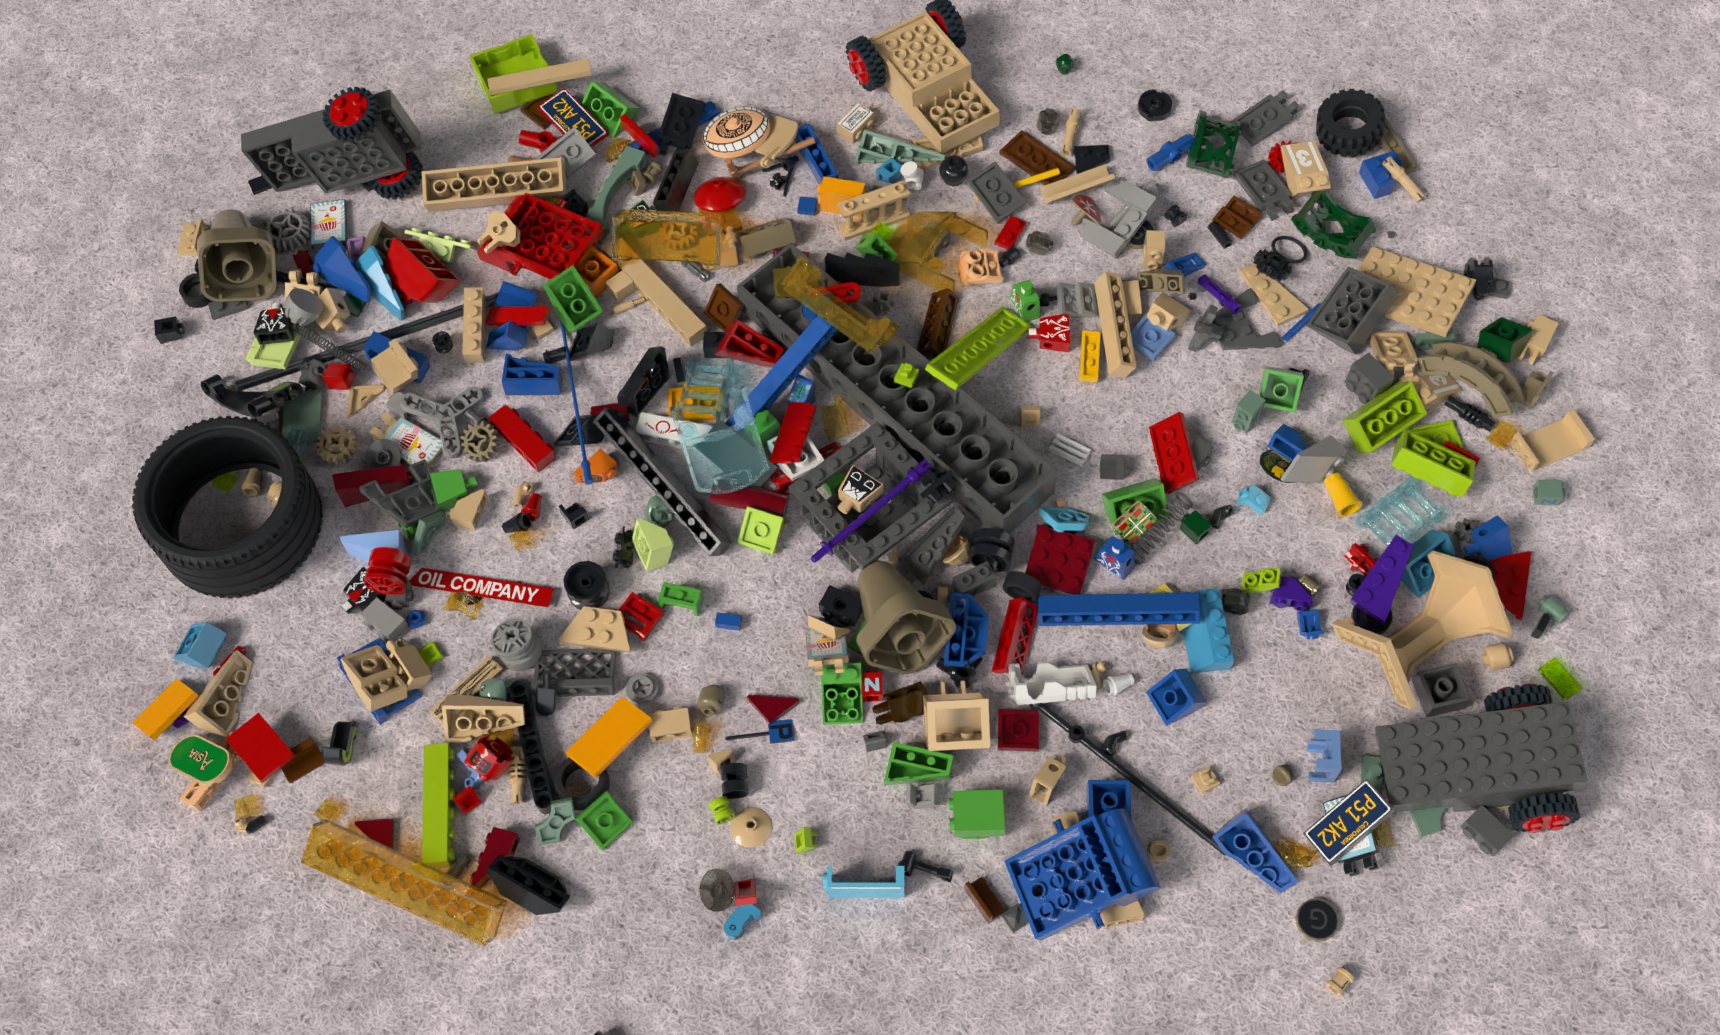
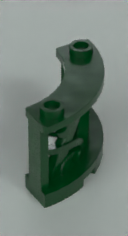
M1199 110L1193 135L1196 137V142L1191 144L1185 164L1186 167L1227 178L1228 174L1231 175L1234 169L1232 161L1238 136H1240L1242 131L1240 121L1236 120L1235 123L1207 116L1206 111ZM1218 132L1226 144L1213 151L1211 142L1205 137L1212 136ZM1213 159H1215L1216 167L1219 166V161L1224 162L1223 171L1212 169ZM1207 161V167L1195 164Z
M1313 191L1312 196L1298 214L1292 216L1293 224L1303 236L1307 234L1314 240L1313 244L1324 250L1328 248L1336 252L1335 255L1339 257L1356 259L1359 255L1358 250L1371 233L1376 231L1371 218L1355 215L1343 209L1330 197L1327 191ZM1315 203L1318 204L1317 211L1314 208ZM1323 220L1338 221L1344 233L1328 234L1325 232L1326 227Z

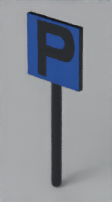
M792 719L779 720L771 725L768 724L769 731L727 736L725 740L769 735L770 744L794 741Z

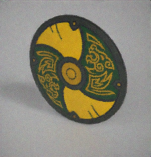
M1273 450L1263 452L1260 456L1262 469L1273 479L1283 482L1281 477L1292 462Z

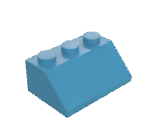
M1431 529L1413 543L1412 552L1401 581L1418 598L1431 589L1435 578L1427 554L1437 551L1458 558L1448 533Z

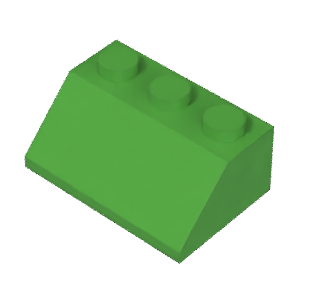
M591 81L581 103L613 138L624 130L621 125L620 116L626 114L634 121L640 109L605 82Z
M1156 478L1102 493L1104 509L1111 525L1137 501L1144 504L1155 516L1161 514V509H1166L1167 501L1164 486ZM1165 510L1162 511L1163 515L1170 519L1169 513ZM1162 516L1157 517L1158 521H1165Z

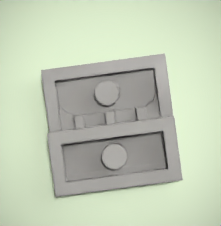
M1060 282L1056 285L1059 315L1069 314V318L1098 316L1094 285L1078 282L1075 286Z

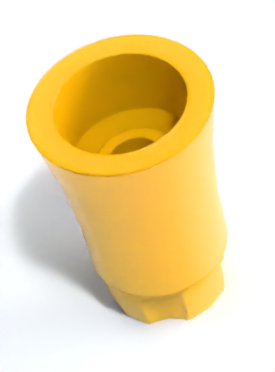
M1333 473L1324 479L1327 487L1326 490L1333 501L1338 517L1342 518L1354 514L1361 509L1362 502L1339 473Z

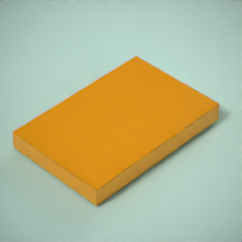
M724 386L668 388V416L674 419L690 421L723 420Z
M176 678L132 723L152 740H156L199 695Z

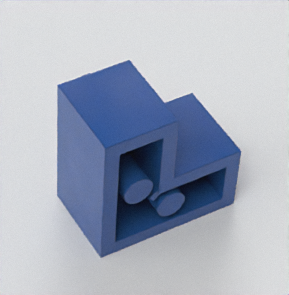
M1395 150L1363 160L1359 174L1374 199L1391 194L1395 181L1382 163L1384 160L1388 162L1386 158L1391 156L1399 166H1402L1403 163Z

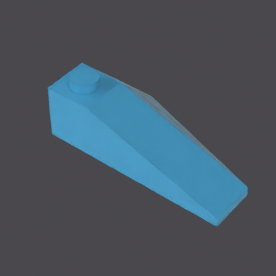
M374 245L370 246L354 263L356 272L360 271L369 284L370 295L402 321L404 320V308L396 291L392 290L389 275L384 274L383 262Z

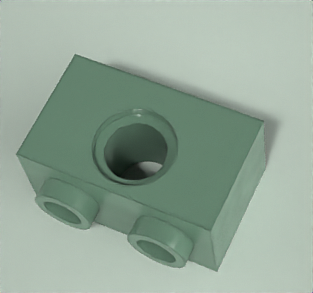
M1249 390L1237 404L1231 423L1237 430H1243L1247 433L1259 420L1266 400Z

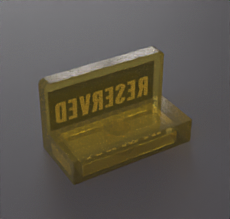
M835 396L833 405L820 407L826 439L828 440L849 436L841 396Z

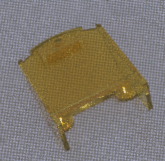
M919 211L906 218L896 227L887 244L898 254L893 262L900 264L901 274L937 291L948 288L955 294V280L941 273L943 262L933 256V252L948 231L986 249L988 230L958 217L957 212Z

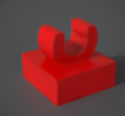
M470 785L467 788L465 787L460 793H456L453 797L465 815L482 803Z

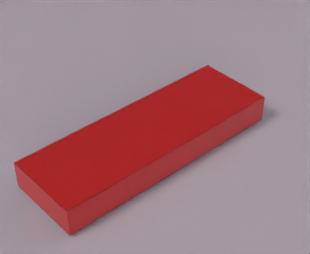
M626 114L620 116L622 128L653 158L659 155L657 143Z

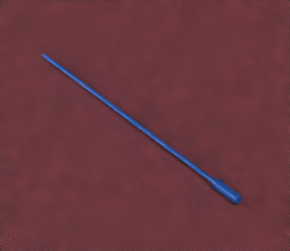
M560 320L583 457L581 467L585 484L590 485L593 482L590 469L591 464L586 457L565 326Z

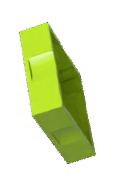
M533 34L469 56L473 71L494 114L558 92L554 82L490 95L488 78L548 67Z

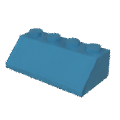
M1219 588L1198 590L1196 592H1199L1200 624H1191L1182 629L1191 674L1230 670L1234 663V657Z

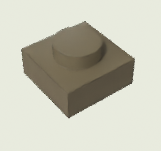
M640 170L633 171L629 181L635 196L641 195L646 187V180Z

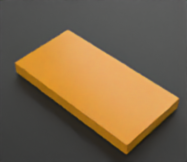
M622 696L566 751V755L597 778L653 722L652 718Z

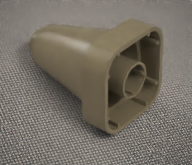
M228 209L219 212L214 217L211 228L204 231L197 240L202 293L206 298L215 302L263 300L270 297L275 292L277 286L275 250L272 236L262 228L253 227L246 215L238 210Z
M876 560L863 570L861 569V573L858 576V586L866 625L859 632L856 641L865 661L871 666L901 674H911L921 670L955 633L956 624L947 607L942 602L923 597L889 562Z

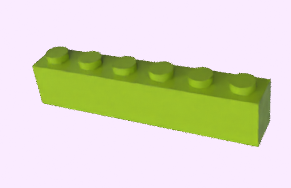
M449 743L424 745L422 864L426 869L451 867V860L455 859L454 847L451 848V840H455V829L452 827V820H455V809L452 808L455 789L452 788V781H455L456 774L455 769H452V762L456 761V753Z

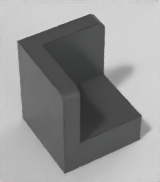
M1102 454L1100 459V479L1123 480L1125 472L1124 455Z

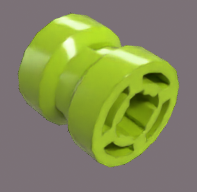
M726 796L716 798L708 805L711 812L715 814L714 819L717 825L726 823L735 817L733 809L729 808L730 803Z

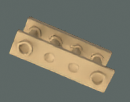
M900 181L837 203L843 218H846V222L838 224L844 240L846 241L909 219L910 214L904 202H902L903 198L910 196L905 182ZM895 201V205L886 208V204ZM879 207L878 211L869 213V210ZM862 213L861 217L853 219L854 215Z

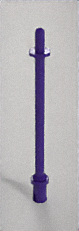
M923 459L915 468L909 469L906 478L828 543L821 541L822 548L811 556V561L816 563L826 554L832 556L834 554L832 549L910 483H918L924 472L932 469L931 464H926L928 461Z

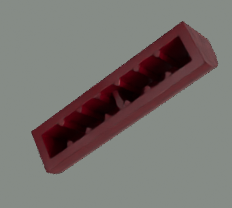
M716 479L710 492L709 503L744 510L747 509V506H751L784 517L787 513L790 493Z

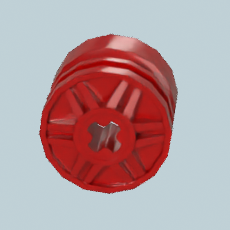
M390 547L374 548L371 550L368 562L369 568L366 570L363 584L371 591L379 594L400 595L404 593L408 578L406 575L409 574L412 561L411 557L401 550Z

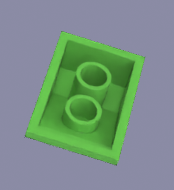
M574 265L543 284L558 317L568 332L577 330L603 312Z

